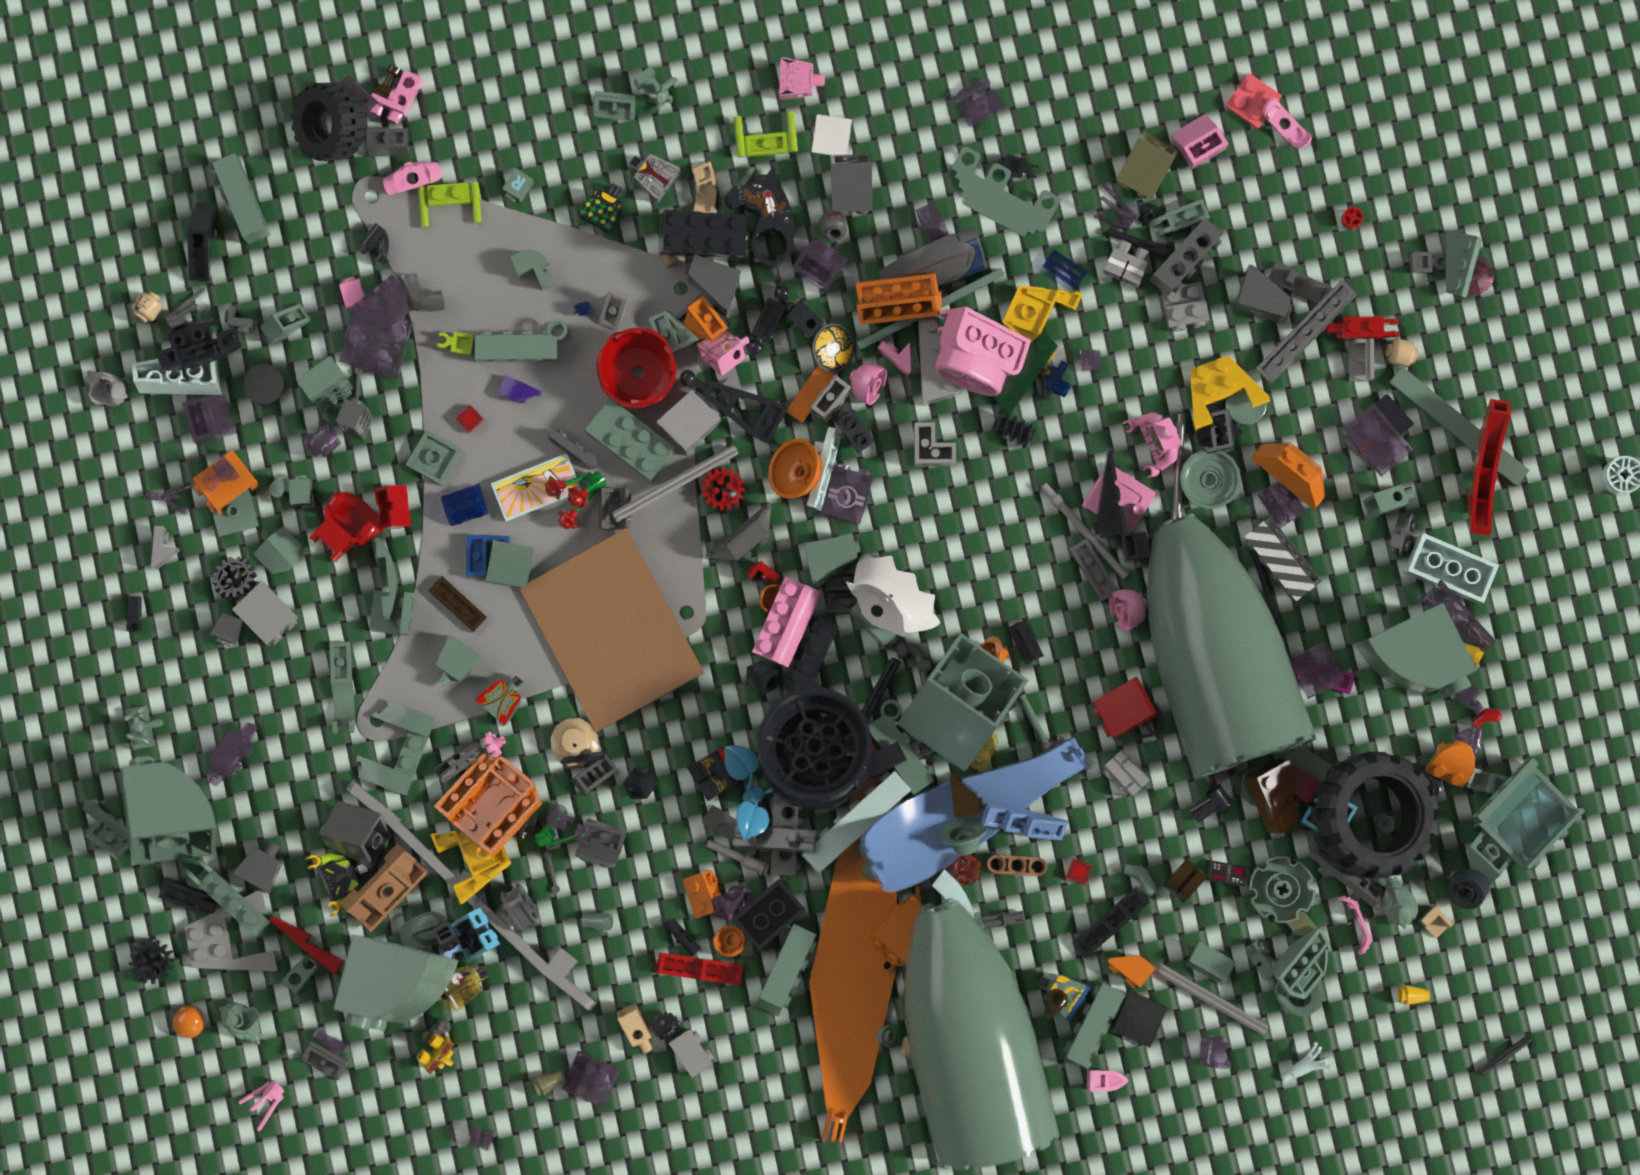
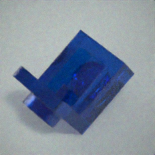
M1061 360L1059 366H1053L1049 377L1052 379L1047 389L1056 395L1066 397L1071 384L1061 379L1068 366V363Z

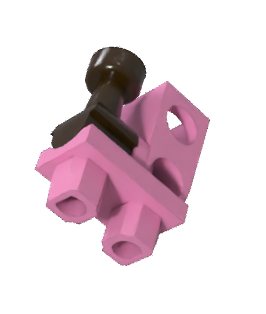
M388 64L386 79L383 84L375 87L374 93L370 97L372 101L370 113L381 117L385 108L390 111L387 120L398 125L402 117H407L414 98L424 81L422 77L404 70L402 75V69ZM401 77L397 88H393L395 78Z

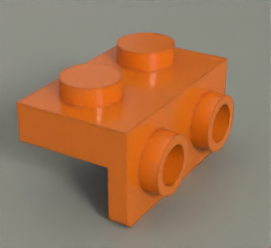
M708 870L682 880L695 919L725 909L724 898L720 893L717 877L714 875L713 870Z

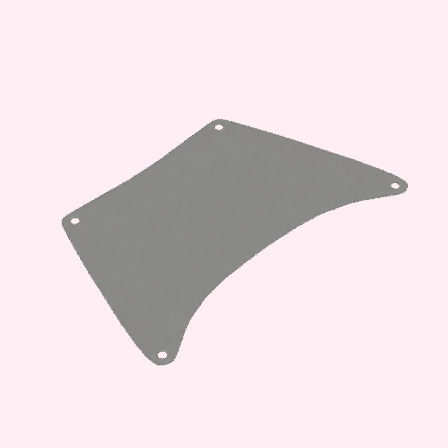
M366 177L357 182L352 192L354 207L368 230L377 223L387 231L386 233L389 238L387 259L397 281L401 275L416 273L418 274L420 287L424 291H442L445 310L423 312L413 308L405 299L404 301L413 324L420 367L424 432L428 430L462 449L442 486L424 476L422 544L416 587L413 593L415 601L410 636L400 635L386 665L360 707L357 715V725L365 738L370 740H391L407 736L409 730L384 721L380 727H374L370 723V717L376 711L381 713L388 706L386 701L394 702L436 718L432 728L436 729L488 712L475 699L500 678L508 684L515 675L519 677L525 684L517 693L524 699L569 684L566 675L519 589L520 587L485 581L486 577L466 576L467 535L510 536L511 544L532 547V562L527 581L529 583L622 531L599 529L598 493L586 503L587 507L582 508L578 512V515L575 517L577 525L575 529L570 528L566 530L557 521L560 517L558 515L560 510L563 513H569L572 509L576 508L570 505L567 498L508 522L505 521L491 483L566 454V452L548 440V433L552 428L555 431L559 429L564 432L570 442L574 443L575 441L584 448L583 451L585 453L592 452L598 459L597 468L590 470L568 455L576 477L582 476L589 471L592 474L598 471L606 480V485L602 488L621 489L628 487L631 501L695 466V449L687 456L657 425V421L691 390L696 393L695 386H685L680 381V375L685 370L693 371L697 377L698 348L694 344H690L673 353L677 366V375L673 387L662 400L645 408H630L618 403L676 449L675 453L651 483L585 431L587 426L610 399L601 389L597 377L596 360L600 350L607 342V339L615 332H621L630 328L652 329L649 321L650 317L665 310H669L674 316H677L700 292L688 282L685 266L674 263L666 267L663 258L571 226L522 213L484 200H480L482 222L480 224L473 223L472 204L428 207L429 227L421 228L418 187L399 194L389 195L383 184V179L386 177ZM407 181L410 184H416V182ZM369 190L377 191L379 194L378 201L368 203L365 200L366 192ZM379 241L377 244L381 249V241ZM523 250H535L543 254L549 266L542 269H547L551 280L548 281L550 287L542 290L535 272L519 278L510 256ZM677 282L686 283L688 287L686 294L680 296L674 292V286ZM610 287L629 295V305L618 330L598 323ZM554 319L562 320L568 329L566 340L558 343V362L477 363L475 360V338L472 356L451 353V347L441 349L437 346V343L444 344L446 342L445 337L439 336L441 332L447 333L449 337H453L454 332L480 335V332H492V335H500V332L509 331L513 332V335H521L523 331H531L533 335H538L542 331H547L548 323ZM555 326L551 330L553 336H560L564 332L562 326ZM640 367L632 371V375L635 378H641L644 374V370ZM507 375L541 391L542 394L538 397L533 396L527 399V402L520 403L519 401L514 402L499 396L496 392L504 376ZM469 404L484 418V421L470 434L455 419ZM696 478L631 514V524L628 528L633 541L685 638L697 632L706 621V599ZM586 479L579 481L581 489H586L584 484ZM441 576L488 617L474 633L428 591ZM686 605L692 607L694 611L692 618L687 620L681 618L679 613L681 607ZM451 635L484 659L462 682L453 677L448 686L445 687L436 681L443 671L436 666V662L448 636Z

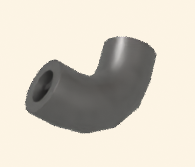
M416 273L404 274L398 277L402 296L413 308L423 312L445 310L441 290L433 292L424 291L420 287L418 274Z

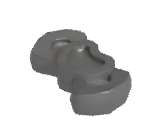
M439 1019L437 1025L432 1026L430 1031L423 1032L422 1038L424 1043L429 1045L428 1041L434 1033L443 1036L446 1032H449L451 1029L449 1021Z

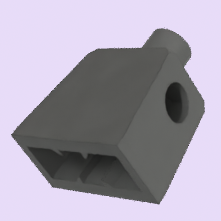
M269 841L264 851L255 847L237 867L234 874L266 893H271L282 866V861L275 858L280 846Z

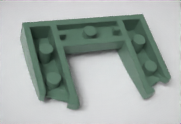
M386 701L388 706L380 714L377 711L373 713L372 717L409 730L394 769L357 755V762H361L362 774L358 775V778L407 796L436 718L394 702Z

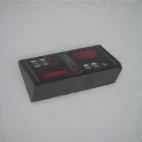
M1209 860L1206 880L1248 888L1250 867Z

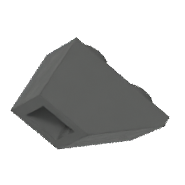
M223 613L212 629L211 635L215 636V641L230 646V643L236 645L245 622Z

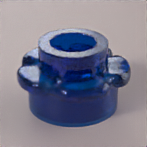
M584 301L573 305L575 309L573 313H578L579 317L590 314V309L593 307L590 306L589 301Z

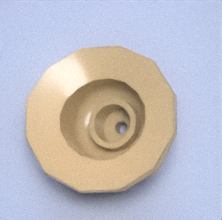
M581 718L564 720L556 725L551 736V750L559 761L565 757L583 755L584 749L592 753L597 752L599 748L597 733L590 723ZM585 761L574 762L566 765L583 766L585 764Z

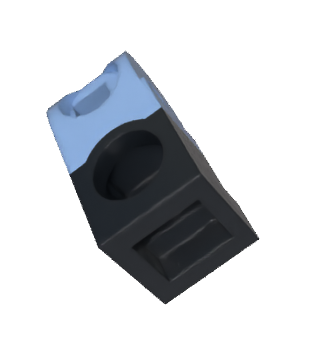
M449 921L432 929L446 957L451 958L452 955L462 952L458 938Z

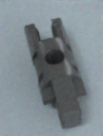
M476 741L460 749L437 765L434 771L437 775L439 774L440 781L445 783L473 764L485 751L480 743Z

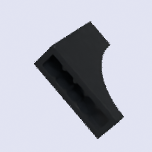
M196 202L187 228L189 280L210 282L212 245L217 224V204Z

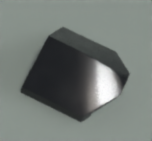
M1229 409L1209 413L1212 418V424L1197 430L1198 445L1207 454L1234 448L1235 431Z

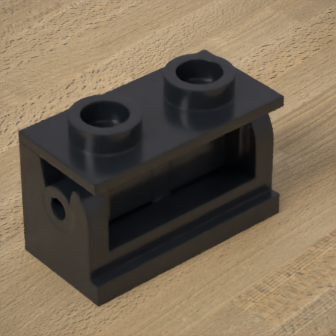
M849 404L831 415L851 447L857 453H860L875 442L855 409L852 410Z

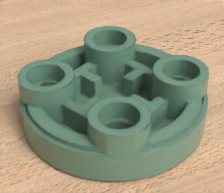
M1245 391L1229 396L1225 401V410L1229 409L1232 421L1240 425L1250 426L1258 422L1263 417L1267 407V403L1252 408Z

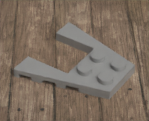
M258 890L244 897L258 911L267 910L263 890ZM224 908L184 927L192 968L279 971L275 951L234 959L226 918L233 916Z

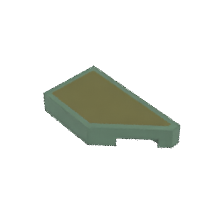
M1298 905L1283 919L1287 921L1296 918L1295 911L1301 907ZM1302 910L1298 912L1299 919L1286 923L1295 935H1306L1317 928Z

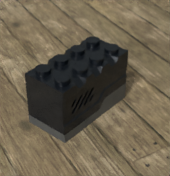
M665 209L660 215L658 256L693 258L694 255H698L706 259L739 261L745 256V250L749 248L751 234L746 229L747 215Z

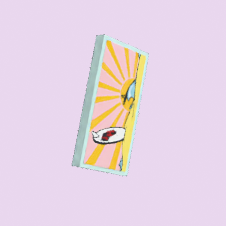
M567 453L491 483L506 522L567 498L569 488L575 486L578 490H581L579 482H576L561 490L559 500L553 496L549 497L546 493L545 483L548 482L549 476H552L558 482L577 478Z

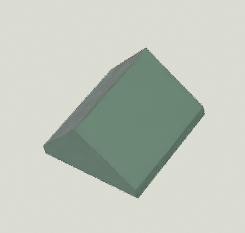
M493 540L485 581L526 588L533 548Z

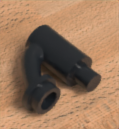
M375 223L361 240L362 245L358 251L365 255L368 250L372 251L377 243L381 241V253L377 252L375 259L383 265L389 263L387 259L389 250L387 231Z

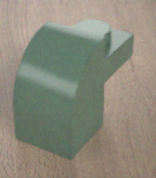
M523 250L510 256L519 278L535 272L542 290L550 287L548 281L551 280L547 269H542L549 266L543 254L535 250Z

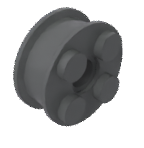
M517 883L515 889L507 893L505 891L501 892L500 898L503 903L501 908L506 916L510 915L513 920L511 922L517 932H525L527 926L533 923L539 924L540 918L530 896L523 886Z

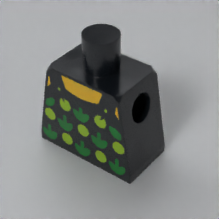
M613 183L607 192L599 188L596 189L578 211V217L612 236L624 206L623 202L617 199L622 189Z
M801 301L796 302L782 318L807 339L812 336L815 337L817 331L821 328L820 326L824 323ZM807 321L812 323L811 329L806 326Z

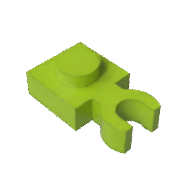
M454 332L453 337H449L447 333H439L440 337L446 338L444 344L437 343L439 348L446 349L451 347V353L472 356L475 335Z

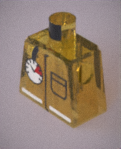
M470 965L455 970L444 992L456 1012L464 1008L484 990L480 982L490 977L484 966L474 972Z

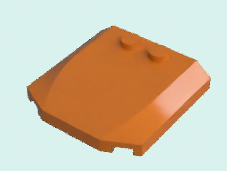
M482 753L434 807L491 857H494L541 806L542 802L534 782L507 759L500 756H488Z

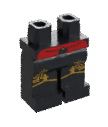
M720 747L701 760L686 767L697 784L715 774L698 785L707 801L712 800L740 781L732 778L726 770L724 747Z

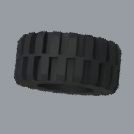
M313 83L310 86H306L298 94L297 102H294L292 107L294 111L291 114V120H293L291 128L295 133V141L299 143L298 147L308 157L316 161L350 158L359 150L358 146L362 145L364 141L363 136L366 135L367 131L365 129L367 118L364 115L366 111L365 107L361 104V98L358 95L356 96V92L344 83ZM328 110L332 121L330 133L328 131L326 123V116Z

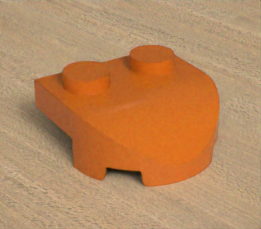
M1457 740L1449 744L1441 743L1436 748V754L1427 764L1425 772L1462 789L1475 770L1476 757L1472 747L1465 742Z

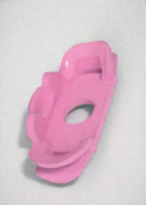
M410 161L404 163L394 173L384 178L383 184L387 194H399L438 181L442 178V172L437 162L412 163ZM414 172L418 175L419 179L416 184L407 182L406 178L409 173Z

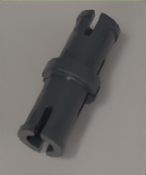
M675 918L671 919L664 926L676 938L677 944L680 943L691 957L701 949L689 935L690 932L688 930L685 931Z

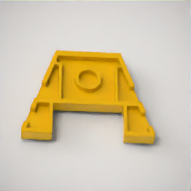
M1019 285L1002 324L1032 342L1041 334L1055 303L1075 311L1083 293ZM1056 351L1053 353V355L1051 356V358L1049 359V361L1046 363V365L1050 366V363H1051V361H1052V359H1053V357H1054Z
M1228 355L1190 369L1195 430L1212 424V418L1206 405L1245 391L1252 408L1270 402L1269 395Z
M449 831L447 834H430L438 853L459 845L471 872L472 878L453 885L460 904L467 901L511 864L504 846L494 857H491L462 832Z

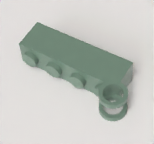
M554 319L548 323L547 331H542L538 335H533L531 331H523L521 335H513V332L509 331L500 332V335H492V332H480V335H475V360L477 363L558 362V343L563 342L568 337L567 326L562 320ZM562 326L564 332L560 336H553L551 334L552 328Z
M887 700L880 709L882 717L869 725L871 736L880 749L899 742L907 761L897 765L894 769L909 786L910 792L915 795L934 782L932 777L935 774L928 765L924 767L920 761L923 757L917 749L912 750L908 744L911 740L905 732L901 733L898 730L897 719L901 714L900 704L895 700ZM888 704L895 705L898 709L897 715L894 717L886 716L884 707Z
M197 856L195 860L204 867L200 874L196 877L187 868L183 872L244 928L257 937L270 921L215 870Z

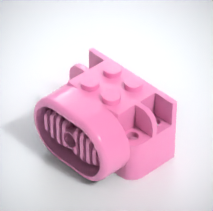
M968 307L940 311L939 315L945 318L946 322L944 327H939L937 333L941 336V348L934 366L936 373L977 394L986 396L1000 394L1006 376L1015 375L1021 371L1031 340Z

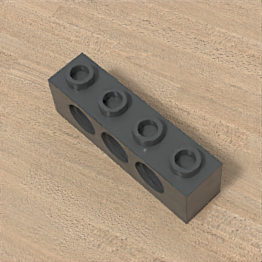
M1205 217L1159 267L1150 281L1167 296L1172 291L1176 293L1183 286L1181 281L1185 277L1189 279L1195 273L1196 269L1194 267L1198 263L1202 265L1209 257L1207 253L1210 249L1215 251L1222 243L1220 238L1224 233ZM1197 241H1202L1205 247H1200ZM1184 255H1189L1192 261H1187ZM1171 269H1176L1180 275H1173Z
M344 399L335 422L345 433L365 440L374 419L370 414L371 411L358 399Z

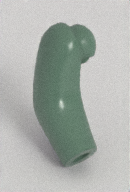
M1126 864L1124 874L1135 878L1140 883L1146 896H1152L1156 892L1157 887L1149 872L1143 867Z

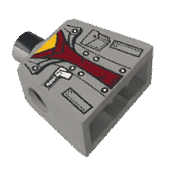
M652 154L645 161L635 155L629 163V166L637 170L634 176L636 183L657 203H659L680 174L678 166Z

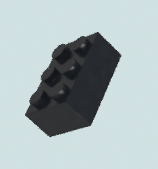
M778 879L732 920L760 951L802 915L806 909L784 883Z

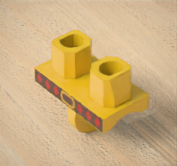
M434 1033L428 1041L429 1045L434 1048L432 1052L429 1053L423 1049L417 1055L418 1061L424 1066L426 1072L432 1074L436 1067L442 1069L445 1064L452 1066L454 1063L450 1058L454 1053L450 1050L453 1043L447 1035L444 1034L442 1037Z

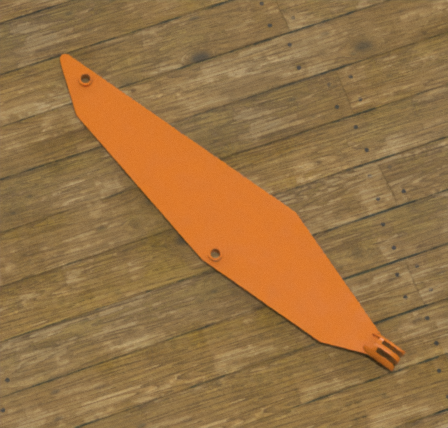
M871 741V743H872L871 753H873V752L876 751V748H875L873 742ZM886 772L874 779L865 781L861 788L850 798L849 806L857 799L861 802L866 798L864 793L870 787L874 786L877 788L882 783L879 779ZM862 835L837 857L809 981L827 1111L821 1140L827 1139L830 1123L833 1121L829 1141L834 1142L840 1122L841 1125L837 1138V1143L842 1144L848 1117L871 1084L880 1045L877 1040V1032L881 1027H884L897 965L889 961L888 955L883 951L877 950L869 939L897 906V891H884L879 883L874 880L868 881L867 877L863 876L862 865H864V860L858 853V845ZM885 962L890 963V968L887 970L883 967Z

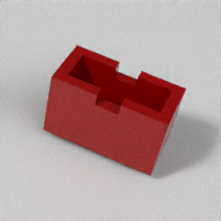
M386 485L375 488L376 505L380 507V512L377 513L379 529H401L411 526L406 485Z

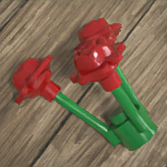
M589 471L577 478L560 482L549 476L548 482L545 483V490L549 497L553 496L557 500L560 499L562 489L586 479L584 482L586 489L578 490L575 486L568 489L567 500L572 507L576 508L572 509L569 513H563L561 510L558 512L560 517L557 521L564 529H575L577 527L575 517L578 515V512L582 508L587 507L586 503L598 493L599 488L606 485V480L600 472L596 471L592 474Z

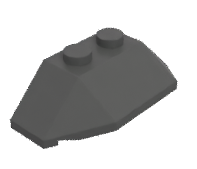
M768 502L705 554L708 560L739 562L742 560L744 562L752 555L751 551L755 547L760 549L768 542L766 538L769 537L771 504Z

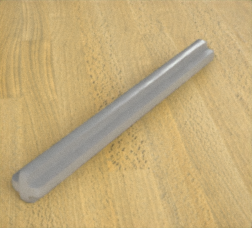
M1161 965L1157 971L1159 976L1255 1032L1264 1035L1268 1030V1025L1167 966Z

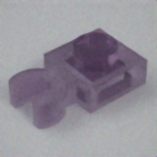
M316 1029L313 1035L314 1038L330 1045L328 1049L337 1054H340L341 1051L346 1052L350 1045L319 1029Z

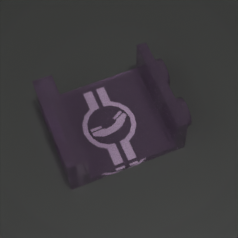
M844 464L833 466L821 515L860 526L873 481V476L870 475V472L858 469V472L852 471L850 466Z

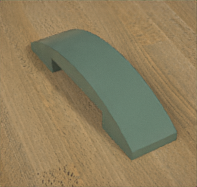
M375 538L379 564L386 563L389 596H382L381 599L384 620L389 622L397 603V575L387 547L380 538Z

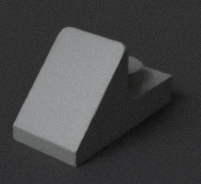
M610 287L598 323L618 330L629 305V295Z
M154 526L151 567L154 569H159L180 551L178 548L165 547V544H168L169 532H166V528L163 526Z

